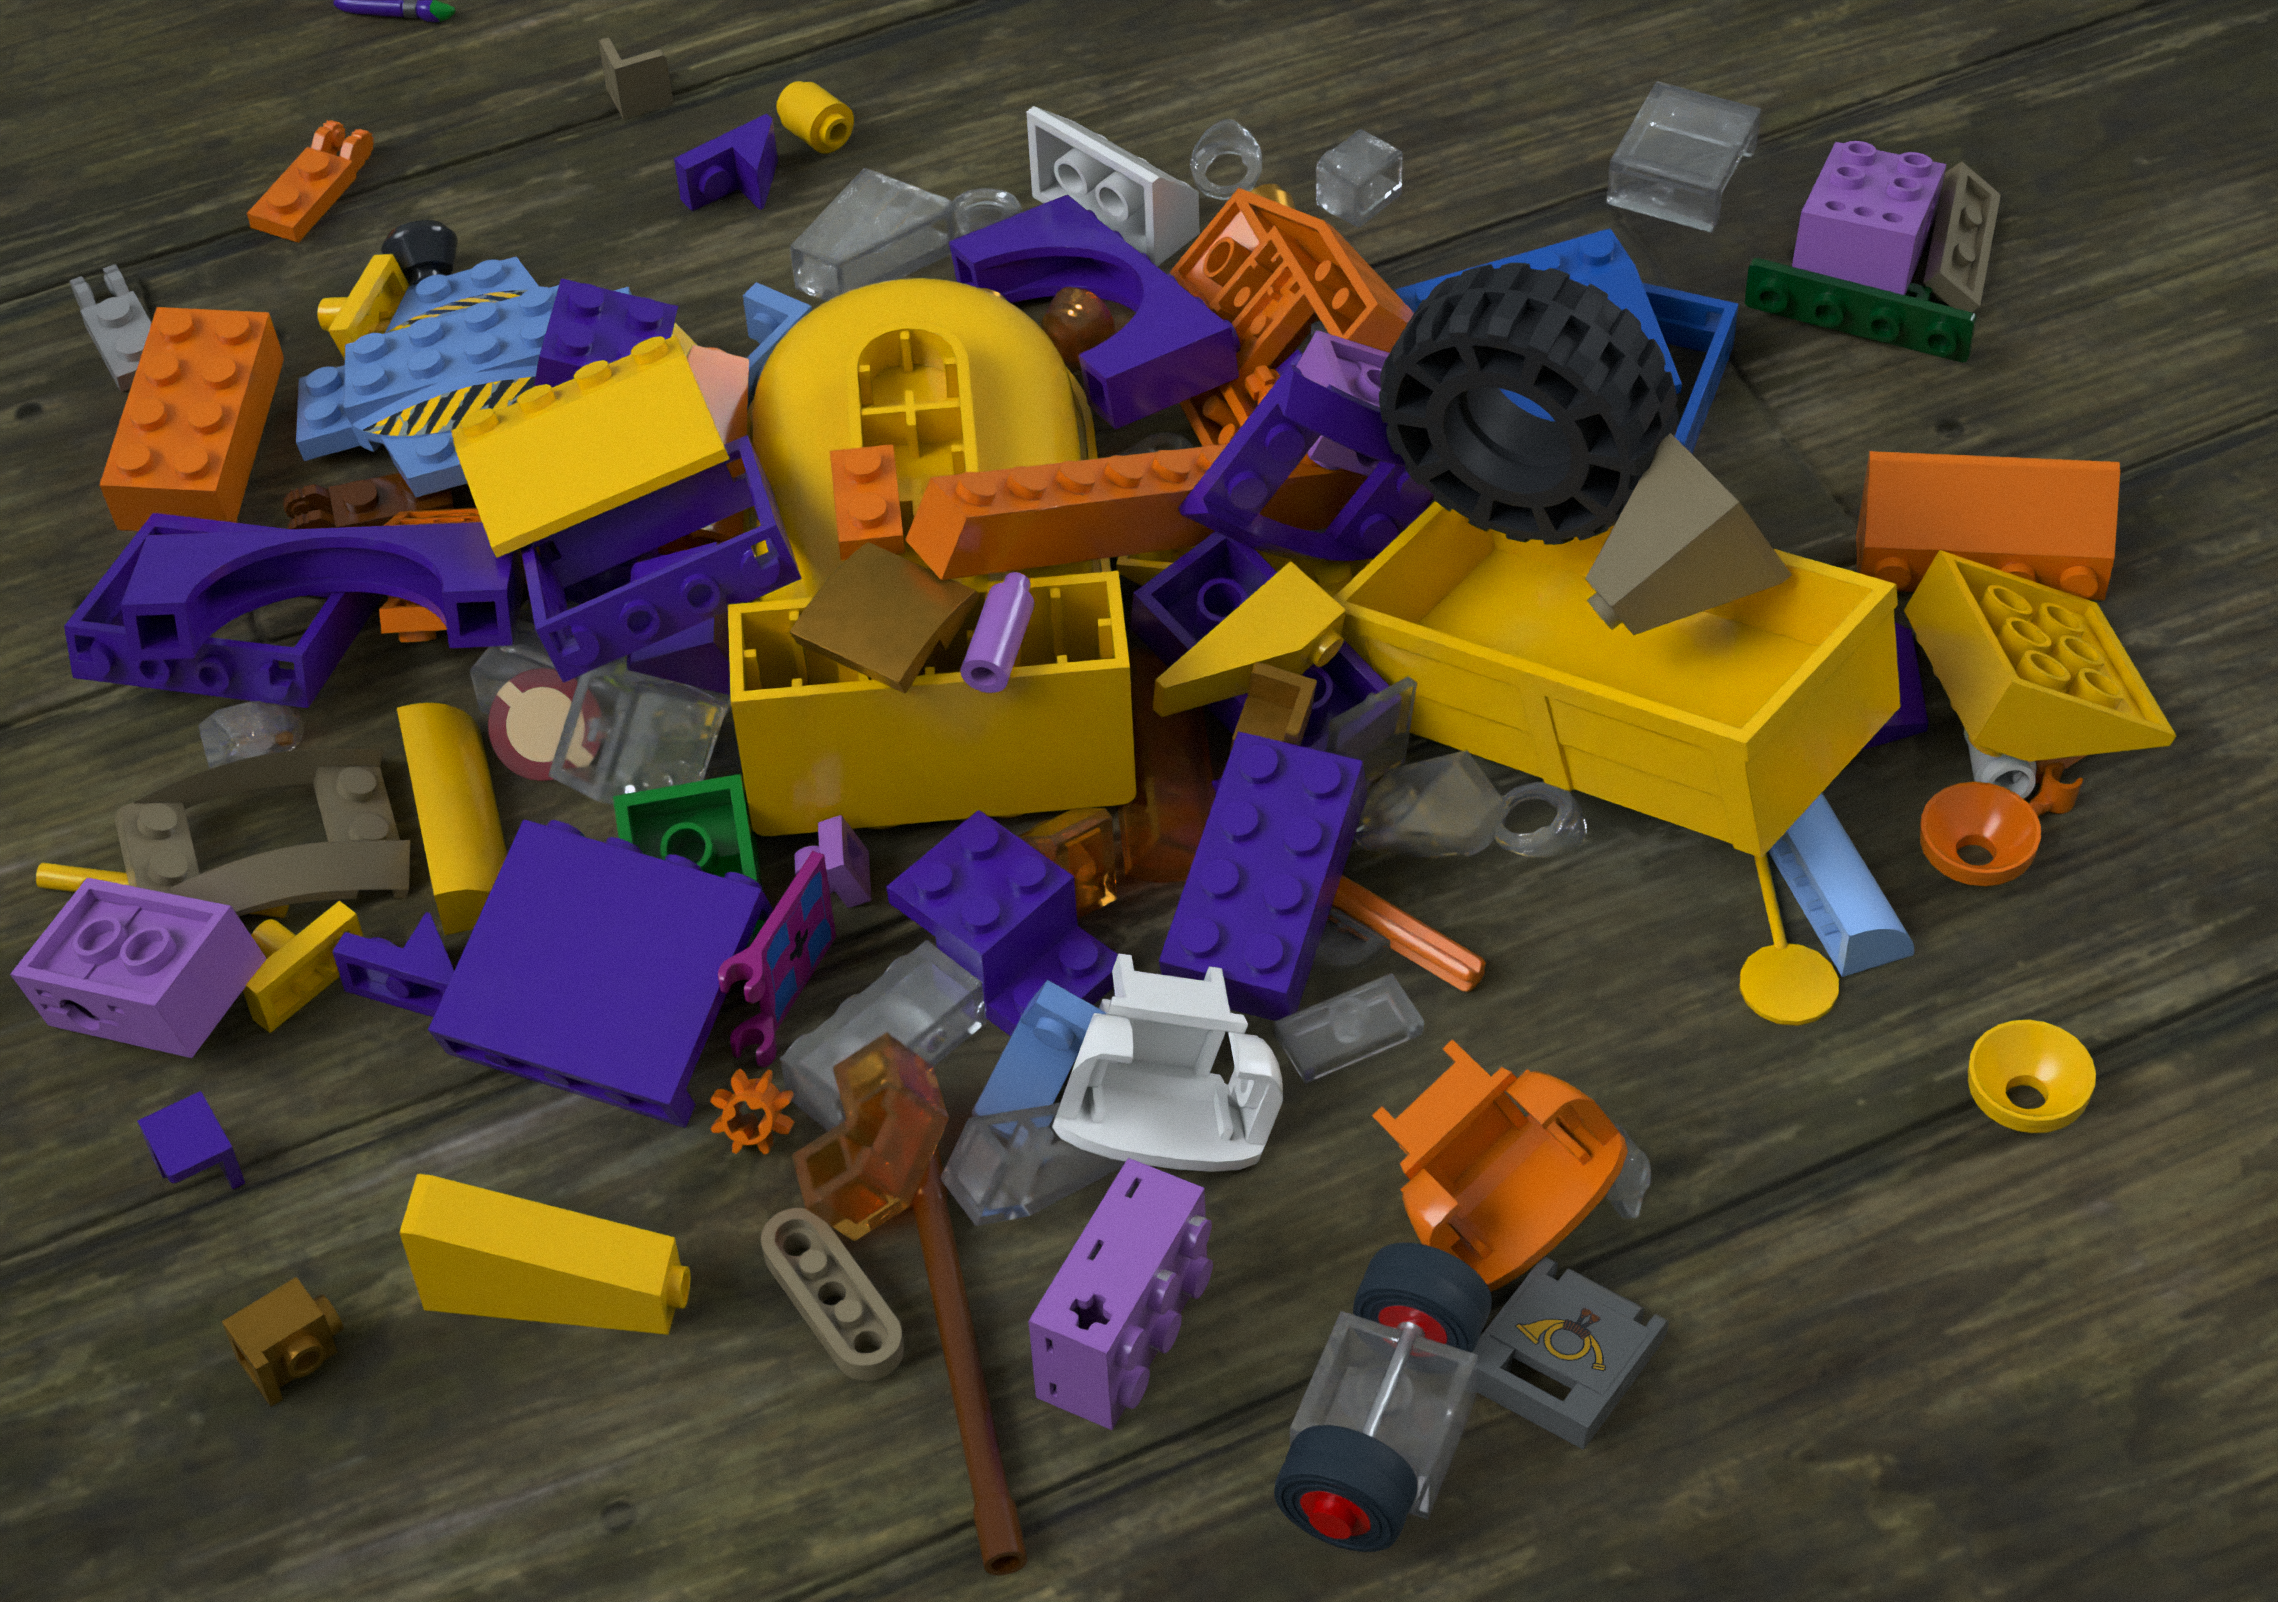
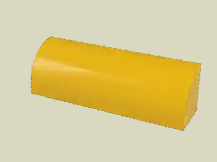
M417 703L397 707L433 893L444 934L450 935L474 929L507 856L480 728L468 713L450 705Z

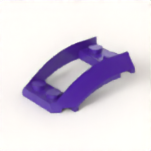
M1290 364L1178 509L1180 514L1237 542L1269 554L1298 560L1356 561L1375 558L1424 512L1433 501L1434 494L1423 484L1418 485L1406 472L1403 458L1400 454L1394 453L1387 438L1386 427L1388 423L1382 422L1380 407L1356 398L1330 384L1326 388L1304 377L1299 368ZM1321 435L1355 452L1380 460V463L1323 533L1295 528L1259 514Z

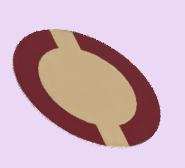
M532 669L510 679L497 693L489 712V737L496 755L512 772L531 780H554L574 771L589 755L596 738L597 715L591 697L577 680L573 678L563 683L558 672L554 669Z

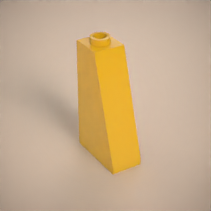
M417 1174L399 1233L423 1309L426 1311L669 1335L675 1308L684 1309L687 1304L691 1280L690 1269L688 1266H681L675 1237L433 1175Z

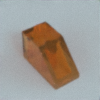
M1074 808L1051 820L1041 821L1029 831L1019 835V838L1074 876L1077 919L1117 899L1112 816L1105 808Z

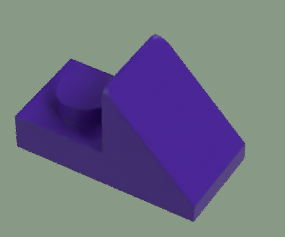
M766 113L675 157L674 162L680 200L693 212L739 189L758 209L762 210L765 207L778 164L773 119Z
M428 912L424 914L404 948L397 947L392 942L383 938L374 937L368 939L344 932L332 951L345 992L430 1017H434L454 973L435 923Z

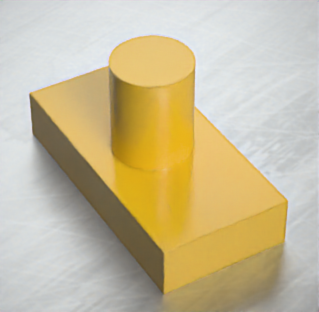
M393 254L374 255L348 297L323 298L319 303L317 311L319 324L323 330L330 333L344 360L345 344L355 342L366 334L385 333L410 286Z
M338 901L297 935L274 919L266 920L256 927L251 936L267 959L243 989L251 1016L256 1023L271 1033L340 977L332 952L344 932L364 937L358 916L354 911Z

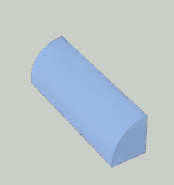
M1821 793L1768 851L1842 977L1913 956L1914 944L1823 793Z

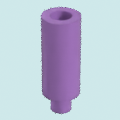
M1012 572L1007 574L1003 583L995 584L988 592L960 671L963 680L970 687L978 691L996 693L1002 691L1007 686L1035 606L1034 599L1028 592L1031 585L1030 580L1021 573Z

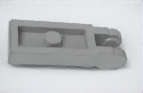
M114 264L103 268L104 281L108 291L113 294L112 298L96 304L93 292L82 276L70 280V284L81 309L80 312L85 327L120 392L131 388L150 330L151 321L134 291L129 292L121 272Z

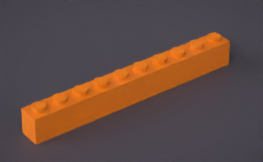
M1227 444L1206 445L1204 447L1178 450H1160L1158 452L1125 456L1114 455L1107 458L1064 461L1062 463L1027 467L1016 466L1009 469L965 472L963 474L931 477L906 537V542L940 580L1196 546L1215 531L1182 516L1178 507ZM1307 453L1259 514L1277 522L1307 531L1325 529L1368 477L1342 468L1338 470L1326 469L1310 459Z

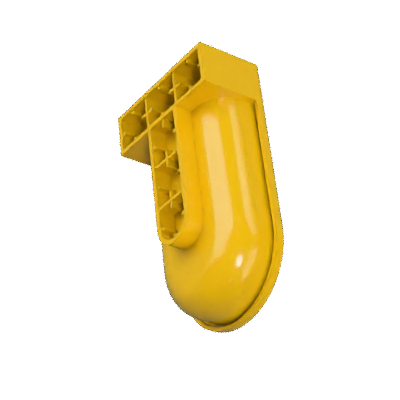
M912 278L866 285L850 290L821 304L800 319L776 345L764 365L757 383L754 399L747 410V435L772 486L802 579L754 599L751 603L728 604L731 707L753 831L762 836L818 832V822L839 815L843 816L852 829H887L902 824L968 819L978 810L989 817L1012 818L1026 813L1115 806L1131 802L1136 796L1130 663L1119 571H1111L1109 558L952 579L976 590L980 597L947 650L937 646L934 647L906 694L797 644L790 634V630L815 594L846 561L840 558L830 451L893 444L905 553L896 555L930 570L931 568L906 542V537L931 477L963 474L965 472L1009 469L1016 466L1027 467L1062 463L1064 461L1098 459L1094 422L1091 408L1087 404V398L1075 376L1065 366L1060 353L1048 335L1026 313L1007 300L983 289L955 281ZM755 506L744 510L743 533L761 526ZM765 540L751 546L756 557L769 552ZM1012 572L1021 573L1030 580L1031 585L1028 592L1032 595L1035 606L1007 686L1002 691L996 693L978 691L970 687L963 680L960 671L988 592L995 584L1003 583L1007 574Z

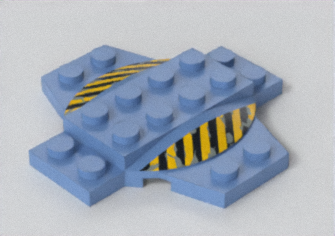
M512 257L501 261L486 260L475 265L472 269L447 276L432 275L423 279L418 284L409 286L384 334H366L355 342L345 344L344 366L337 368L322 367L311 372L308 376L299 378L296 444L304 461L357 446H362L374 452L383 443L394 465L415 497L467 484L455 450L451 430L460 427V422L466 416L476 411L491 408L496 412L517 403V398L523 392L534 387L539 355L559 285L550 288L539 287L519 259ZM629 287L614 290L631 295Z

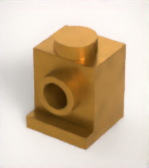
M297 1277L222 1321L237 1361L270 1407L283 1400L279 1390L280 1387L295 1378L309 1375L324 1360L337 1353L333 1336L344 1330L340 1317L327 1297L321 1294L313 1299Z

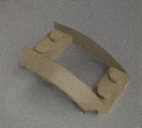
M301 749L254 756L186 777L121 807L116 813L115 823L129 886L232 906L238 917L295 903L356 899L359 890H392L394 899L407 898L409 891L410 840H400L380 769L384 749ZM313 784L328 842L301 844L275 849L227 863L202 874L199 873L185 809L212 799L248 790L285 785Z

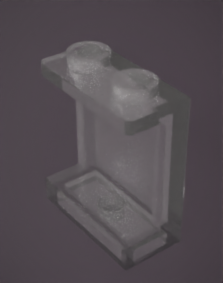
M1656 81L1610 160L1607 204L1712 233L1720 216L1722 192L1742 156L1751 157L1757 148L1761 109Z

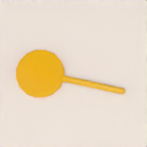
M1767 854L1762 858L1754 856L1774 945L1762 947L1748 957L1740 971V992L1748 1007L1760 1017L1776 1024L1799 1026L1815 1022L1830 1012L1839 994V978L1832 964L1818 951L1800 944L1787 943Z

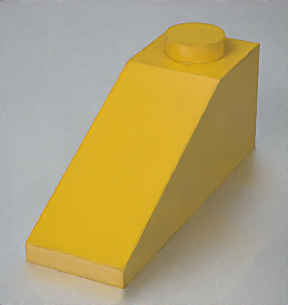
M1290 561L1155 680L1153 710L1161 717L1248 693L1251 672L1256 662L1302 675L1313 664L1317 667L1324 666L1336 655L1344 642L1341 634L1346 609Z

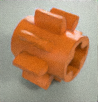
M738 1069L731 1078L734 1094L725 1089H717L711 1097L710 1102L715 1107L723 1109V1113L715 1120L710 1129L712 1133L725 1131L726 1135L734 1141L732 1153L737 1154L744 1145L757 1144L759 1150L764 1155L768 1154L773 1146L771 1130L779 1134H789L794 1124V1121L789 1116L781 1114L782 1109L792 1100L794 1093L792 1090L779 1092L778 1088L771 1083L773 1078L772 1070L768 1069L761 1079L754 1078L748 1080L745 1072L742 1069ZM745 1101L751 1110L763 1108L765 1115L760 1122L753 1113L742 1115L740 1108Z

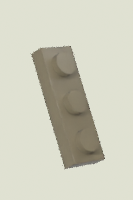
M1962 161L1945 172L1923 284L1926 287L1933 288L1932 294L1939 301L1946 302L1950 307L1972 312L1980 307L2001 194Z

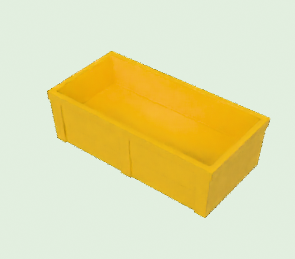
M1435 501L1333 597L1346 609L1341 637L1397 693L1388 729L1398 728L1543 778L1544 783L1571 792L1575 789L1733 844L1734 849L1760 858L1771 849L1901 707L1894 609L1898 605L1897 585L1774 549V551L1792 574L1782 584L1633 635L1623 623L1611 630L1587 602L1596 592L1585 578L1614 526L1609 527L1608 531L1581 541L1578 537H1574L1572 541L1564 544L1545 545L1543 540L1534 539L1525 543L1507 539L1506 534L1492 529L1484 531L1469 524V519L1453 509L1449 512Z

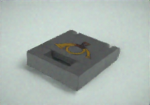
M1545 1256L1536 1264L1480 1336L1473 1353L1467 1360L1461 1363L1459 1383L1584 1450L1662 1344L1668 1331L1669 1320L1655 1314L1646 1326L1641 1325L1644 1307L1571 1269H1567L1557 1281L1554 1278L1558 1263ZM1513 1358L1571 1388V1392L1562 1401L1511 1374Z

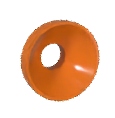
M1966 782L1946 787L1928 801L1921 815L1920 843L1923 853L1929 862L1942 874L1964 884L1991 886L2014 880L2022 875L2032 864L2040 845L2041 825L2037 814L2030 804L2018 794L1995 784ZM1967 845H1977L1987 849L1994 859L1985 865H1972L1963 861L1958 856L1957 850Z

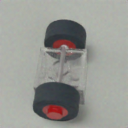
M1394 1243L1387 1245L1377 1251L1370 1260L1364 1274V1279L1354 1298V1315L1343 1311L1340 1312L1290 1427V1449L1285 1463L1282 1465L1277 1476L1274 1488V1498L1280 1510L1292 1523L1309 1535L1339 1548L1358 1552H1377L1385 1550L1395 1543L1401 1534L1408 1513L1428 1520L1475 1403L1478 1355L1474 1354L1473 1351L1477 1346L1481 1331L1489 1316L1492 1302L1491 1293L1485 1281L1473 1268L1459 1258L1440 1249L1423 1244Z

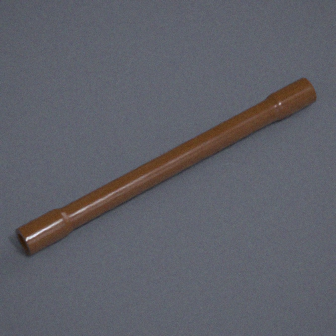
M916 1137L904 1142L898 1149V1155L908 1202L914 1210L974 1499L973 1517L984 1570L991 1575L1012 1574L1021 1570L1027 1564L1028 1559L1016 1504L1010 1496L948 1209L947 1199L949 1192L937 1141L933 1138Z

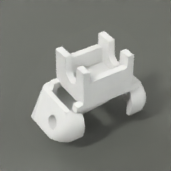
M1118 954L1112 970L1115 997L1112 996L1111 1000L1102 999L1099 1009L1107 1014H1093L1052 1128L1061 1139L1079 1149L1120 1161H1126L1128 1158H1131L1148 1166L1216 1172L1240 1170L1257 1164L1283 1103L1282 1076L1279 1063L1268 1044L1256 1035L1245 1034L1248 1023L1244 1015L1230 1013L1222 968L1209 966L1204 981L1134 971L1132 955ZM1225 1032L1229 1034L1235 1066L1229 1084L1224 1083L1220 1074L1210 1073Z

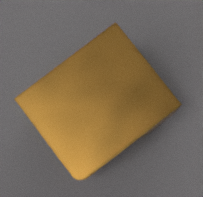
M1256 662L1251 672L1248 696L1232 737L1230 750H1232L1238 731L1300 746L1311 716L1317 680Z

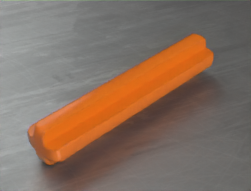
M1343 875L1341 876L1330 910L1332 914L1463 992H1471L1482 980L1486 964L1482 957Z

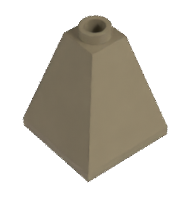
M1670 433L1659 443L1651 466L1642 474L1585 579L1596 592L1587 602L1611 630L1623 623L1633 635L1777 586L1786 581L1792 574L1741 503Z

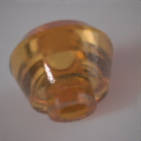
M1065 287L1059 290L1041 322L1042 330L1052 340L1062 359L1068 362H1079V354L1094 348L1115 335V323L1107 306L1098 296L1083 288Z

